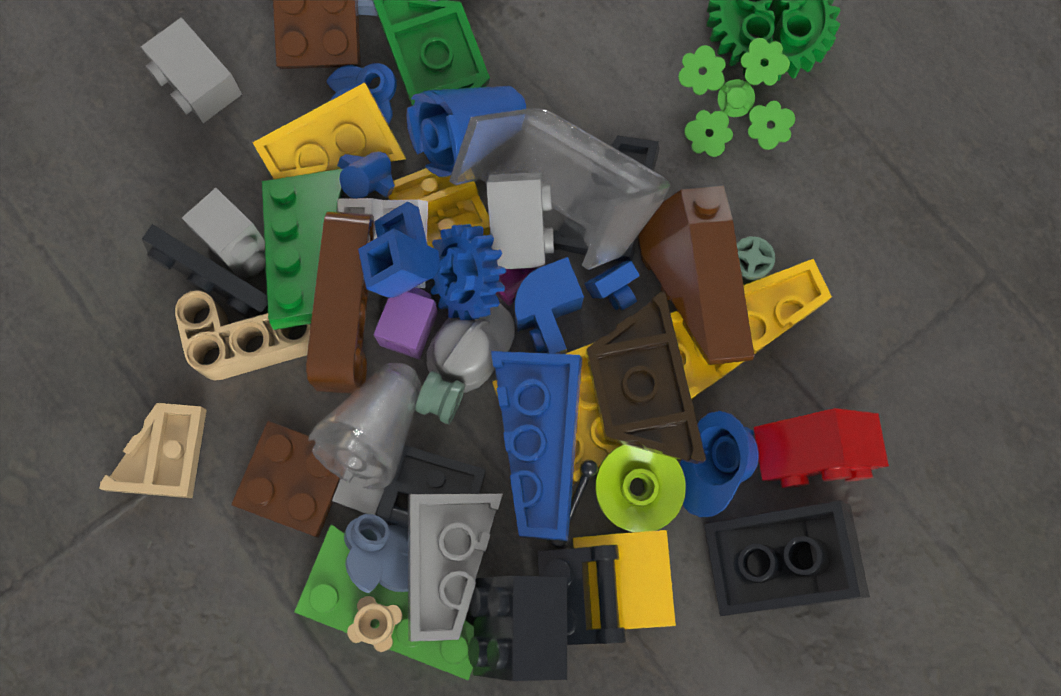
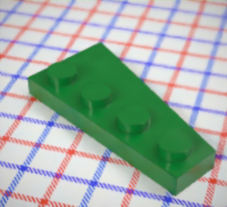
M343 169L262 181L268 320L273 330L311 324L324 217L328 211L337 212V200L342 199L343 189L339 181L340 173Z

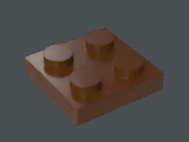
M273 0L276 66L278 68L361 66L358 0Z
M267 421L231 505L319 538L332 507L333 496L348 460L352 458L353 453Z

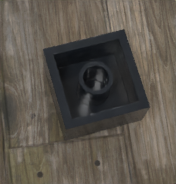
M502 576L476 578L475 588L469 604L470 612L474 617V637L471 638L468 648L469 661L471 666H473V675L507 681L567 680V577Z

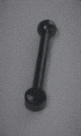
M585 460L580 466L582 474L571 498L570 524L590 477L595 476L598 472V466L593 460ZM550 540L551 544L557 548L565 546L568 542Z

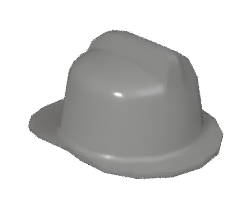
M500 303L498 307H491V315L486 317H480L475 320L448 318L432 339L427 350V368L429 373L431 371L440 373L443 380L451 383L456 380L465 383L464 393L479 388L495 370L491 351L508 352L514 341L515 323L511 313Z

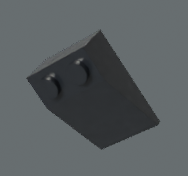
M839 500L704 524L720 616L870 597L852 509L848 503Z

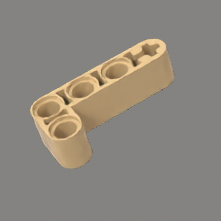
M199 290L190 291L184 294L176 304L175 316L185 358L190 366L208 379L223 380L307 355L311 324H306V333L301 338L290 340L288 339V334L292 327L273 330L268 320V313L229 324L224 309L206 292ZM204 308H210L208 317L203 322L194 324L195 315ZM263 336L262 346L258 350L246 352L247 343L251 338ZM213 348H219L220 354L217 360L210 365H204L203 359L205 354Z

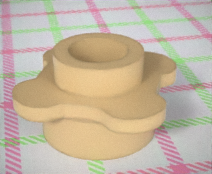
M365 596L357 603L358 612L354 618V623L348 627V637L354 643L363 641L372 644L379 652L387 651L393 645L392 633L395 625L402 620V611L397 605L387 607L378 604L374 597ZM373 619H377L380 623L376 629L371 627Z

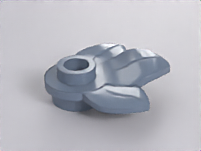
M364 514L352 520L344 533L345 544L350 550L345 560V566L352 582L366 593L375 589L378 583L395 592H408V528L398 525L388 526L382 518L373 514Z

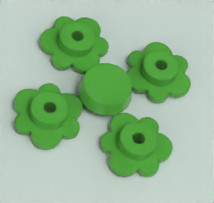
M763 38L754 39L749 44L748 53L743 54L740 59L741 65L746 68L744 73L746 81L734 79L725 84L724 75L721 72L725 68V60L722 57H715L713 48L703 45L696 50L695 54L687 53L682 59L684 68L681 69L678 75L680 84L687 88L692 87L696 95H703L707 89L711 91L720 89L718 105L722 110L715 111L711 115L708 111L701 110L697 113L696 120L686 125L684 134L688 140L693 141L691 145L693 152L700 154L705 151L708 156H720L724 152L725 143L729 142L733 137L732 130L727 128L729 124L728 116L741 117L748 112L749 121L752 124L748 128V135L752 139L758 138V144L762 149L771 150L778 145V142L784 143L791 138L789 128L795 122V115L790 109H781V105L777 101H770L766 107L762 105L753 107L755 93L751 85H758L763 82L767 86H772L777 82L778 75L784 74L789 69L790 61L786 55L781 54L783 50L781 43L773 41L769 44ZM761 60L766 61L767 65L765 67L760 64ZM699 69H704L705 75L699 74ZM767 122H771L773 124L772 129H769L767 127ZM706 130H710L712 132L711 137L706 136Z

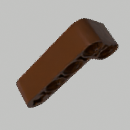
M328 211L324 217L306 363L307 379L317 391L363 394L365 390L367 358L362 347L369 290L366 289L358 249L374 240L375 225L372 214Z

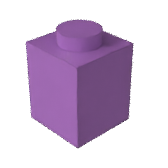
M416 287L398 297L388 298L374 332V337L379 346L420 360L438 314L435 301L431 299L429 293Z

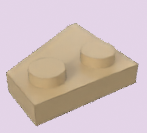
M156 403L144 420L142 430L137 435H134L124 448L125 456L111 476L105 475L100 482L99 489L111 492L193 498L207 410L201 406Z

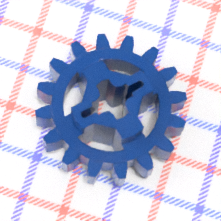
M471 224L453 225L451 229L441 230L442 239L433 240L432 242L434 249L438 250L440 258L439 271L435 277L431 278L435 281L431 294H439L441 297L438 307L440 309L448 308V317L451 319L475 320L491 315L490 308L498 307L500 304L495 295L496 292L505 291V286L499 282V275L506 273V268L498 266L497 260L502 255V251L492 250L491 248L494 237L492 235L483 236V227H471Z

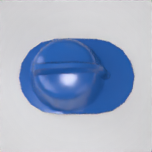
M723 411L708 413L697 424L706 461L699 464L683 460L680 462L686 483L683 506L689 513L698 517H712L725 510L733 499L740 483L751 477L758 466L759 452L758 445L753 437L754 431L748 427H743L742 423L735 416Z

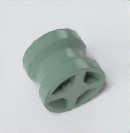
M752 236L743 238L737 243L743 285L766 277L775 263V252L772 246L766 240ZM741 261H745V263L748 265L747 269Z
M431 371L422 386L415 411L423 415L428 413L435 414L441 422L449 425L454 419L465 391V383L458 380L452 383L443 380L440 373Z

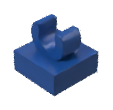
M632 261L618 262L585 282L584 285L592 298L608 297L615 310L620 308L623 311L637 302L634 293L627 284L640 275Z

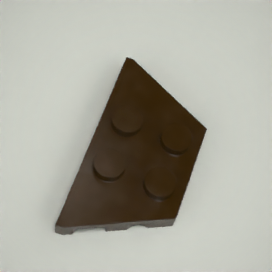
M665 292L659 293L633 316L627 317L617 325L616 329L607 336H602L586 349V357L605 440L699 464L706 461L666 294Z

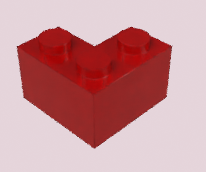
M833 408L753 427L755 440L758 445L762 481H781L782 488L809 485L808 477L821 475L822 481L873 478V469L889 467L879 413Z

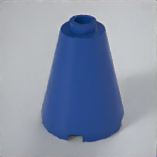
M511 86L426 90L413 95L411 99L415 100L414 106L407 108L406 117L408 132L416 153L424 152L431 162L425 165L426 168L438 177H448L460 171L521 126L525 119L526 103L523 96Z

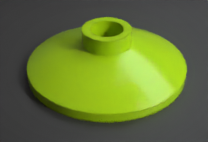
M623 444L611 451L601 463L596 475L595 493L600 509L608 520L617 527L629 532L657 531L668 525L679 513L685 499L686 483L682 468L675 458ZM635 478L642 480L644 483V491L638 496L630 491V483Z

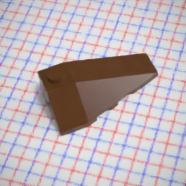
M724 185L680 190L643 215L637 239L641 260L648 271L652 269L661 284L662 293L665 292L667 301L671 300L683 318V326L708 365L752 361L755 356L733 218Z

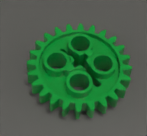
M834 0L709 1L707 7L709 16L706 27L713 28L709 39L712 42L721 41L717 51L718 55L728 52L732 54L729 66L737 64L743 54L748 53L749 44L756 39L750 36V34H755L767 40L769 44L773 42V36L775 41L781 43L783 47L781 54L786 55L790 61L787 72L792 79L796 78L801 68L806 72H810L816 61L822 62L827 51L832 47L836 39L835 34L840 27V23L836 21V18L841 10L839 7L831 6ZM790 32L796 33V34H798L800 37L794 36V35H792ZM760 61V64L763 67L767 65L766 61Z

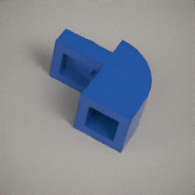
M406 202L374 221L377 238L358 249L367 290L388 298H395L436 276L440 266L439 252L427 245L419 207Z
M568 257L534 270L523 280L518 288L515 298L516 329L519 332L534 326L535 329L530 330L529 335L536 353L566 354L567 347L555 318L582 308L584 295Z

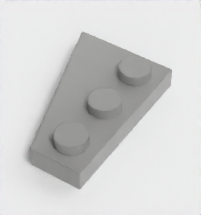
M410 494L408 496V641L459 640L475 588V579L483 553L486 551L491 535L489 534L503 494Z

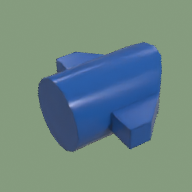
M373 152L365 157L345 154L340 157L337 166L343 170L340 173L339 181L341 188L349 197L354 199L363 198L373 191H377L385 197L392 194L395 185L391 176V161L386 153Z

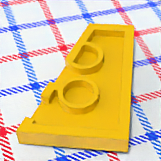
M366 82L252 142L273 179L341 169L337 165L340 157L345 154L365 157L373 152H383L387 154L391 162L406 159Z

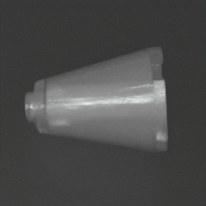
M403 363L385 364L314 427L309 435V441L314 439L316 443L312 452L326 469L349 483L354 476L366 480L363 488L371 490L384 489L392 482L397 472L417 399L422 388L415 370Z

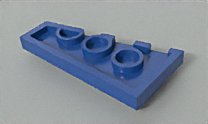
M491 351L498 385V401L503 417L505 447L510 463V480L519 536L568 541L582 358L580 355Z

